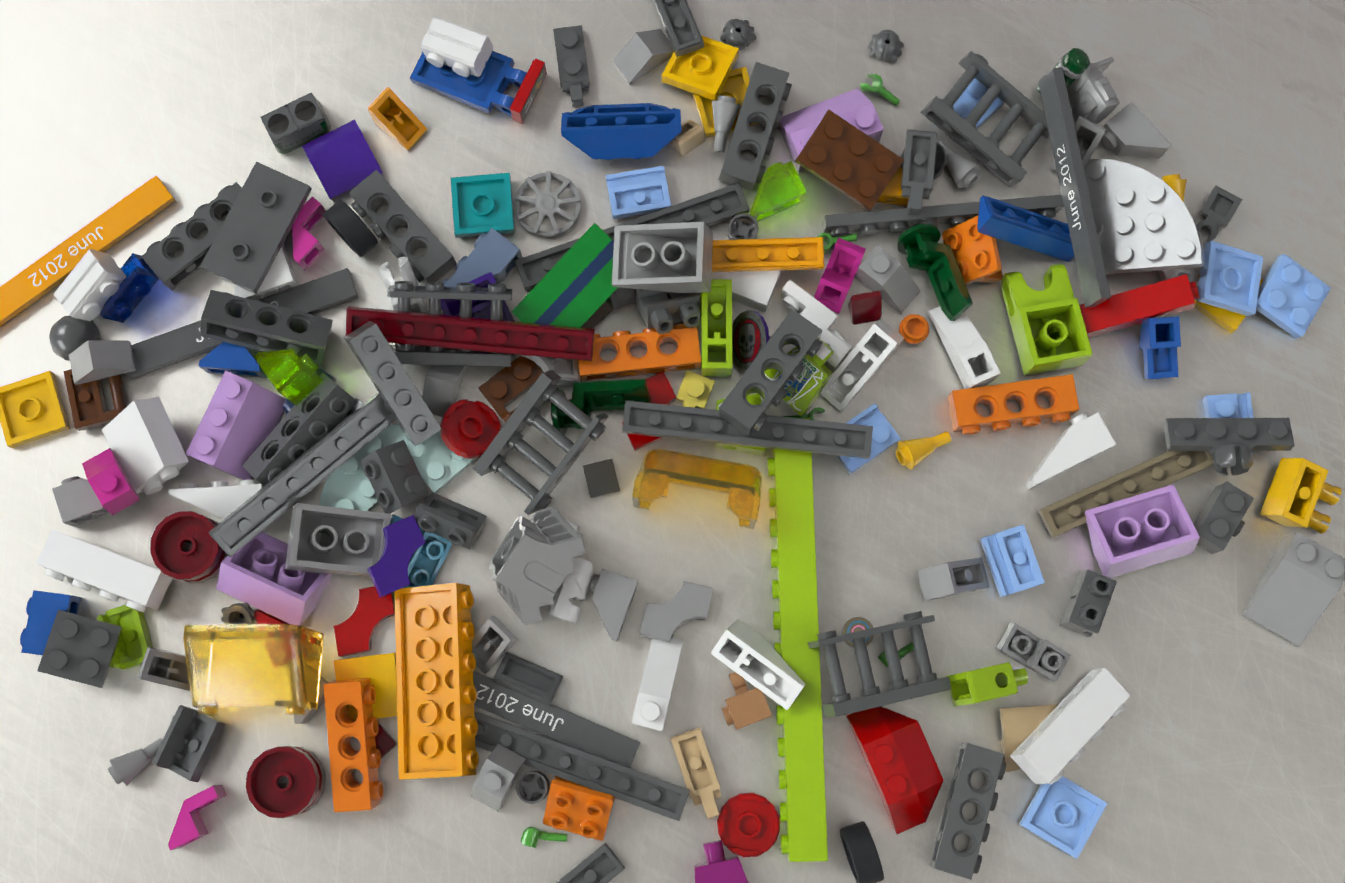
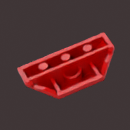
M882 706L847 715L848 723L895 833L899 834L925 823L944 780L919 722Z

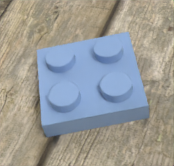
M1215 241L1205 243L1204 267H1201L1199 299H1196V301L1245 316L1256 314L1263 256Z
M1282 254L1276 258L1259 287L1256 310L1294 338H1300L1305 334L1331 287L1286 254Z
M1062 776L1053 784L1040 785L1019 825L1071 857L1078 859L1108 803Z

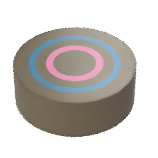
M854 617L844 624L842 635L870 629L873 626L870 621L863 617ZM874 635L864 637L866 646L872 642ZM852 640L844 641L848 646L854 648Z

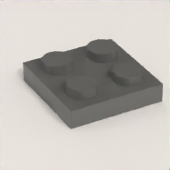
M58 610L37 671L103 688L123 627Z

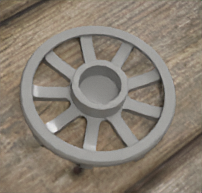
M551 171L536 174L525 179V182L519 187L514 198L515 213L520 224L532 234L542 237L557 236L566 232L576 222L581 209L579 192L572 181ZM546 179L545 192L542 193L534 182ZM551 179L563 182L554 193L551 192ZM530 186L536 193L537 198L522 196V194ZM569 187L574 197L559 199V195ZM520 202L535 205V207L522 214L520 212ZM575 203L574 215L572 216L562 210L560 206ZM539 213L534 228L525 222V218ZM557 213L569 220V223L561 229H558L554 217ZM544 218L550 219L553 228L552 232L539 231Z

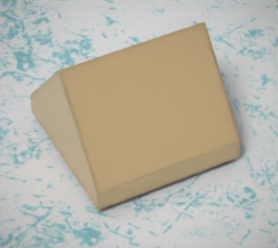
M688 120L681 125V133L670 142L681 157H683L706 141L704 129L698 123Z

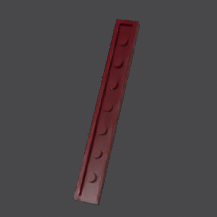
M348 306L346 309L345 336L371 321L377 324L388 343L592 361L595 329Z

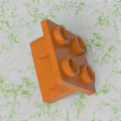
M978 216L942 233L944 244L951 246L966 285L972 282L995 283L1003 278L996 238L978 232Z
M555 776L550 785L543 824L558 830H565L586 838L602 841L615 798L613 795L599 792Z

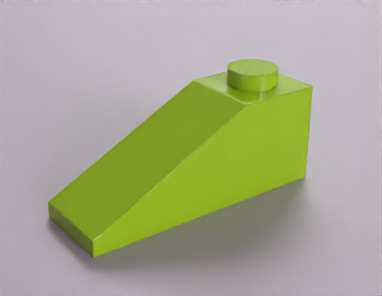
M711 279V292H701V376L732 377V279Z

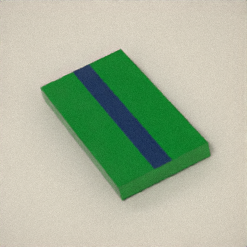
M594 223L511 312L524 323L581 328L618 289V287L612 286L614 240Z

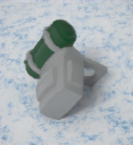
M1073 48L1063 55L1060 61L1053 67L1062 68L1064 72L1071 110L1076 120L1081 116L1098 124L1120 104L1109 80L1102 74L1115 61L1113 57L1096 63H1090L1089 57L1083 50ZM1039 84L1037 85L1038 93H1040Z

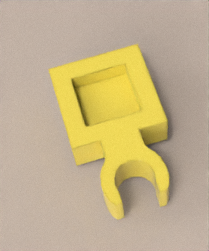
M687 370L676 400L682 402L683 407L705 409L715 381Z

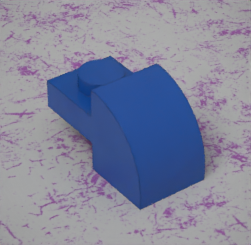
M1179 316L1147 318L1142 323L1139 349H1143L1145 379L1178 377L1177 347H1181Z

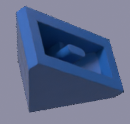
M222 342L199 360V367L207 373L224 374L225 371H228L237 376L267 378L268 372L247 347Z

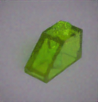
M792 161L785 164L782 162L775 163L768 167L767 172L764 173L750 210V215L755 218L757 223L805 201L807 191Z
M287 349L259 352L253 356L276 390L294 405L302 401L323 381L316 372L319 366L307 354L302 357L295 350Z

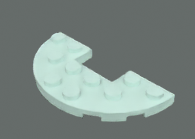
M398 424L390 425L327 477L319 505L371 511L379 503L377 495L364 473L361 459L377 449L402 440L405 441L422 479L436 494L478 458L468 459L456 455L448 449L442 440L440 431L415 446L408 441Z

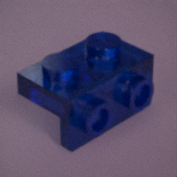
M134 253L131 254L121 267V270L127 277L120 284L117 292L104 304V308L100 312L101 316L105 319L124 323L159 280L141 255Z

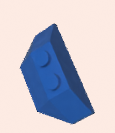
M652 103L591 105L577 109L572 113H562L561 136L592 159L612 160L617 158L641 159L653 157L681 133L680 109H670L666 106Z

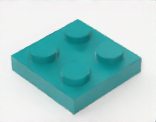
M510 173L451 178L453 223L456 238L480 236L483 233L487 234L491 228L500 234L515 233Z

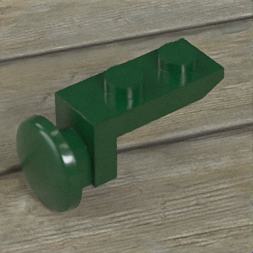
M919 224L904 231L898 238V250L900 253L908 256L906 260L909 268L927 271L941 310L950 321H955L973 302L951 246L938 243L941 233L935 225Z
M646 379L574 383L572 398L568 400L590 417L591 411L625 409V401L651 403V396ZM558 390V392H560L564 397H566L564 390ZM551 402L552 424L562 434L565 435L568 428L584 429Z

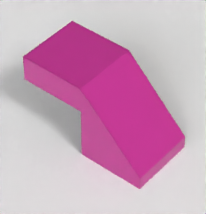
M313 196L302 207L292 226L293 257L304 271L325 250L321 243L310 234V231L322 220L323 214L326 212L322 204Z
M838 238L814 298L831 311L839 314L866 249Z
M222 784L213 785L184 800L168 843L170 851L182 848L209 834L199 810L227 796Z

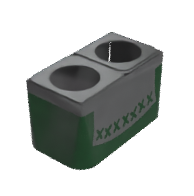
M312 93L260 117L277 152L281 154H287L329 133L331 130V124L320 102ZM315 105L316 113L312 119L303 121L297 118L296 113ZM288 118L289 126L285 132L276 134L270 131L269 128L273 124Z

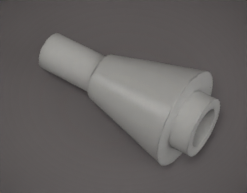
M719 96L718 101H712L714 131L716 132L713 147L715 152H725L727 134H729L741 105L736 104V98Z
M941 140L938 141L945 149L947 157L946 167L958 188L972 186L980 177L978 173L980 166L952 152Z
M162 738L157 739L144 749L141 748L110 759L112 766L108 768V771L117 784L124 782L128 786L150 762V759L155 757Z

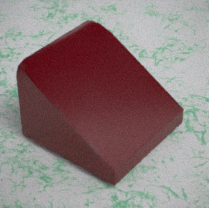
M881 291L852 295L848 303L852 324L857 325L881 319Z

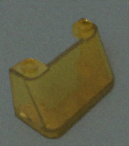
M652 449L644 455L632 493L634 507L649 510L654 500L660 497L667 498L669 483L727 493L729 497L726 509H730L738 517L740 527L754 529L758 519L762 490V476L756 467L663 449Z
M294 624L185 625L183 643L192 707L199 708L198 714L218 715V709H224L225 707L285 708V714L305 715V710H317L324 634Z

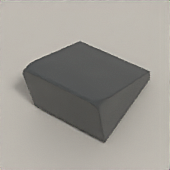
M613 459L583 465L590 498L620 491Z

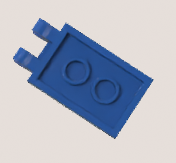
M492 51L480 77L471 74L468 77H463L455 73L450 66L443 64L442 67H436L430 64L422 52L410 76V80L416 85L490 114L494 106L501 112L512 116L510 106L514 98L505 95V91L509 83L519 89L527 73L513 68L515 63L512 58Z

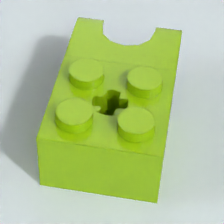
M1063 264L1051 265L1045 272L1043 277L1045 290L1043 291L1030 288L1020 272L1005 273L1001 280V290L1024 376L1079 367L1093 355L1078 299L1074 298L1069 276Z

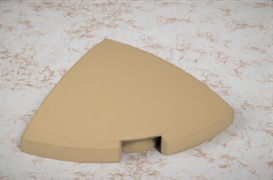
M1058 704L999 709L1003 738L1000 742L1001 752L1004 754L1003 761L1006 762L1005 772L1021 769L1010 755Z

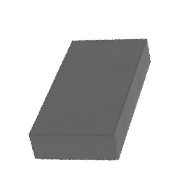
M506 652L494 675L493 682L550 706L563 680V675Z

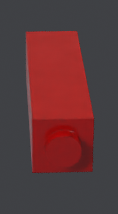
M1187 274L1111 295V298L1096 307L1085 308L1084 303L1079 306L1088 338L1142 324L1147 318L1167 317L1195 308V300L1199 299V293L1195 281L1189 282Z

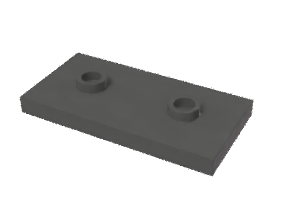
M256 161L200 267L209 273L257 294L312 188L301 181Z

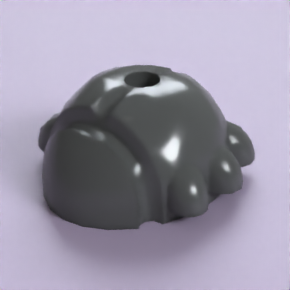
M731 19L723 26V35H721L720 40L725 42V44L743 50L752 41L756 40V35L753 34L755 30L754 27L749 26L748 20Z
M883 30L877 35L873 34L871 36L872 42L868 44V47L871 49L869 52L870 56L875 57L879 61L895 63L897 56L902 55L900 49L904 48V43L900 41L899 36L894 31Z
M237 603L221 609L223 613L221 620L225 624L224 628L226 631L232 632V635L235 637H247L254 629L253 626L257 624L255 611L248 603Z

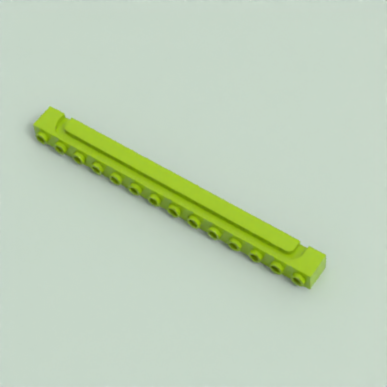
M773 449V458H768L767 469L768 476L774 477V488H769L768 491L769 507H775V519H770V537H776V549H771V568H777V580H772V599H778V611H773V629L779 630V642L774 643V649L806 684L788 710L782 706H776L777 725H782L783 738H777L778 757H784V770H778L779 789H785V802H780L779 805L780 822H786V835H781V854H787L789 862L828 861L820 648L809 649L808 642L818 640L817 634H819L812 453Z

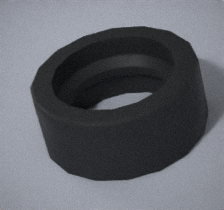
M342 199L323 214L336 233L359 257L364 256L378 244V240L371 230Z
M861 821L841 828L840 837L856 883H877L884 880L881 861L866 823Z

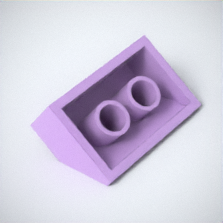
M857 88L782 116L779 129L793 162L828 110H831L877 142H880L884 128L873 103ZM794 162L798 172L806 170Z
M225 371L188 447L186 455L239 479L253 480V477L242 465L278 425L285 412L283 404L286 399L252 381Z
M1174 484L1092 508L1085 512L1093 554L1103 576L1108 578L1192 554L1200 539Z
M260 532L233 556L229 557L227 555L221 562L216 589L300 628L314 611L332 574L285 570L288 544Z

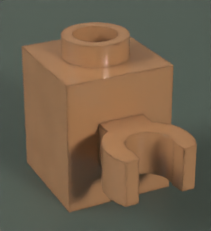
M736 672L729 674L736 696L726 699V706L721 708L727 725L734 724L737 730L771 717L772 714L764 693L758 688L748 691L745 679Z

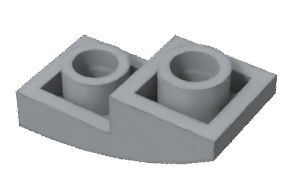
M1012 622L1008 625L996 650L1053 682H1057L1071 656L1048 640L1040 639Z

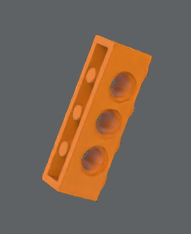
M684 324L673 326L670 332L658 334L655 328H646L642 330L643 333L631 334L627 330L616 331L613 333V336L608 337L594 334L592 361L578 360L581 381L650 375L662 371L668 373L701 369L697 327L688 328ZM670 342L676 345L677 350L673 354H665L660 350L661 346L664 343ZM635 346H643L647 350V353L640 358L632 356L630 352ZM606 349H612L617 353L615 359L611 361L603 360L600 355Z
M1073 374L953 390L947 396L953 432L962 431L963 435L980 433V428L992 427L993 431L1006 430L1011 428V424L1022 423L1023 427H1030L1041 424V420L1051 418L1053 423L1071 420V416L1080 410ZM1037 396H1044L1048 399L1050 404L1048 409L1038 405ZM1007 400L1016 401L1019 404L1020 411L1018 413L1011 412L1007 407ZM977 404L986 405L990 410V416L983 417L979 415L976 409Z
M370 678L334 680L323 684L334 812L372 810L381 804L384 795L383 783L379 781L378 768L381 765V753L379 749H376L375 736L378 734V720L376 717H373L372 706L376 700L375 688L371 685ZM349 705H353L358 711L356 720L348 715ZM351 737L359 740L361 745L359 752L351 747ZM354 769H358L363 774L362 783L354 779Z

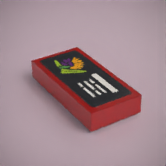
M535 58L510 106L513 120L523 124L547 75L545 62Z

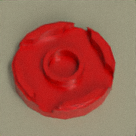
M463 399L451 404L444 413L440 423L442 440L448 449L458 456L474 459L482 456L499 433L501 425L496 413L488 405L477 400L473 402Z
M740 793L729 798L721 807L720 815L717 819L718 834L723 844L732 853L742 857H757L768 851L776 843L780 832V818L774 805L764 796L755 793Z

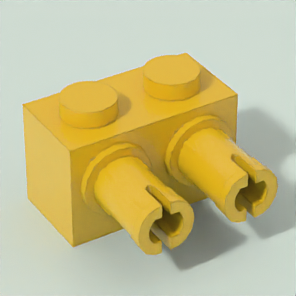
M1281 458L1260 515L1283 526L1309 527L1322 534L1329 528L1322 521L1330 524L1331 518L1314 510L1317 500L1320 499L1331 506L1335 505L1340 498L1334 496L1333 493L1341 495L1342 490L1325 482L1329 470L1305 458Z

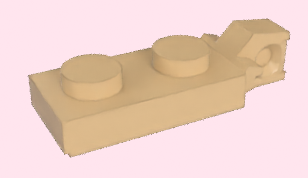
M697 728L671 737L670 739L686 787L690 790L689 795L693 799L694 805L703 804L707 819L720 815L714 800L722 797L719 790L720 785L701 729Z

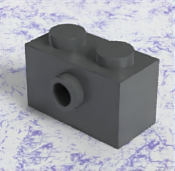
M1228 481L1216 486L1193 523L1200 537L1197 546L1210 554L1223 551L1231 537H1236L1245 524L1242 518L1254 498Z

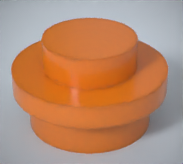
M911 314L904 317L901 321L899 334L904 337L903 340L905 342L919 344L927 338L929 324L924 317Z

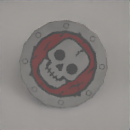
M744 311L736 317L732 324V361L740 370L746 371L772 337L769 336L768 326L764 317L758 312Z

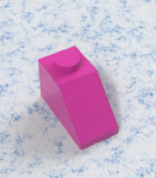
M111 448L82 463L89 484L101 505L112 516L140 500Z

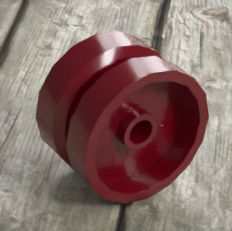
M193 511L176 512L165 517L156 526L151 537L150 553L154 564L165 575L188 583H203L215 578L219 574L221 562L227 557V553L208 533L219 523Z
M278 746L264 751L254 759L247 772L245 787L249 801L257 811L272 818H287L305 813L318 803L325 789L326 775L322 763L313 752L303 747ZM284 776H286L289 780V784L287 787V783H283Z

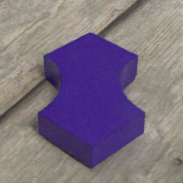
M414 515L383 528L385 537L383 554L377 563L367 569L380 598L410 585L408 578L409 561L413 553L426 543Z

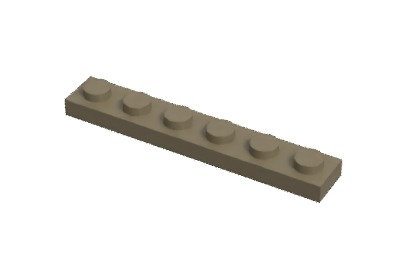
M1167 451L1042 508L1038 512L1051 538H1054L1087 523L1086 510L1166 487L1214 465L1213 457L1206 451Z

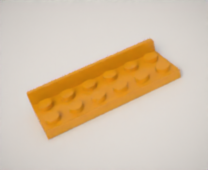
M449 583L396 590L394 593L399 780L476 775V768L479 764V755L475 746L478 723L474 715V703L477 699V692L473 684V671L476 667V660L472 653V640L475 635V629L471 622V608L474 604V597L470 590V585Z

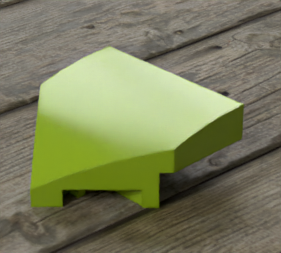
M124 604L107 610L105 615L99 614L97 620L123 627L110 667L128 670L142 665L147 647L153 648L144 613Z

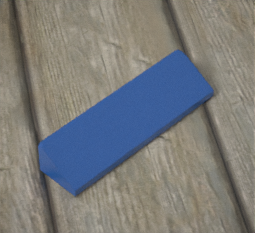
M983 195L980 198L977 224L979 233L1067 262L1075 257L1067 223Z

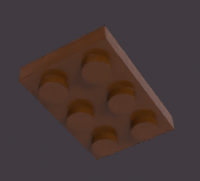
M828 110L794 162L870 211L904 159L831 110Z

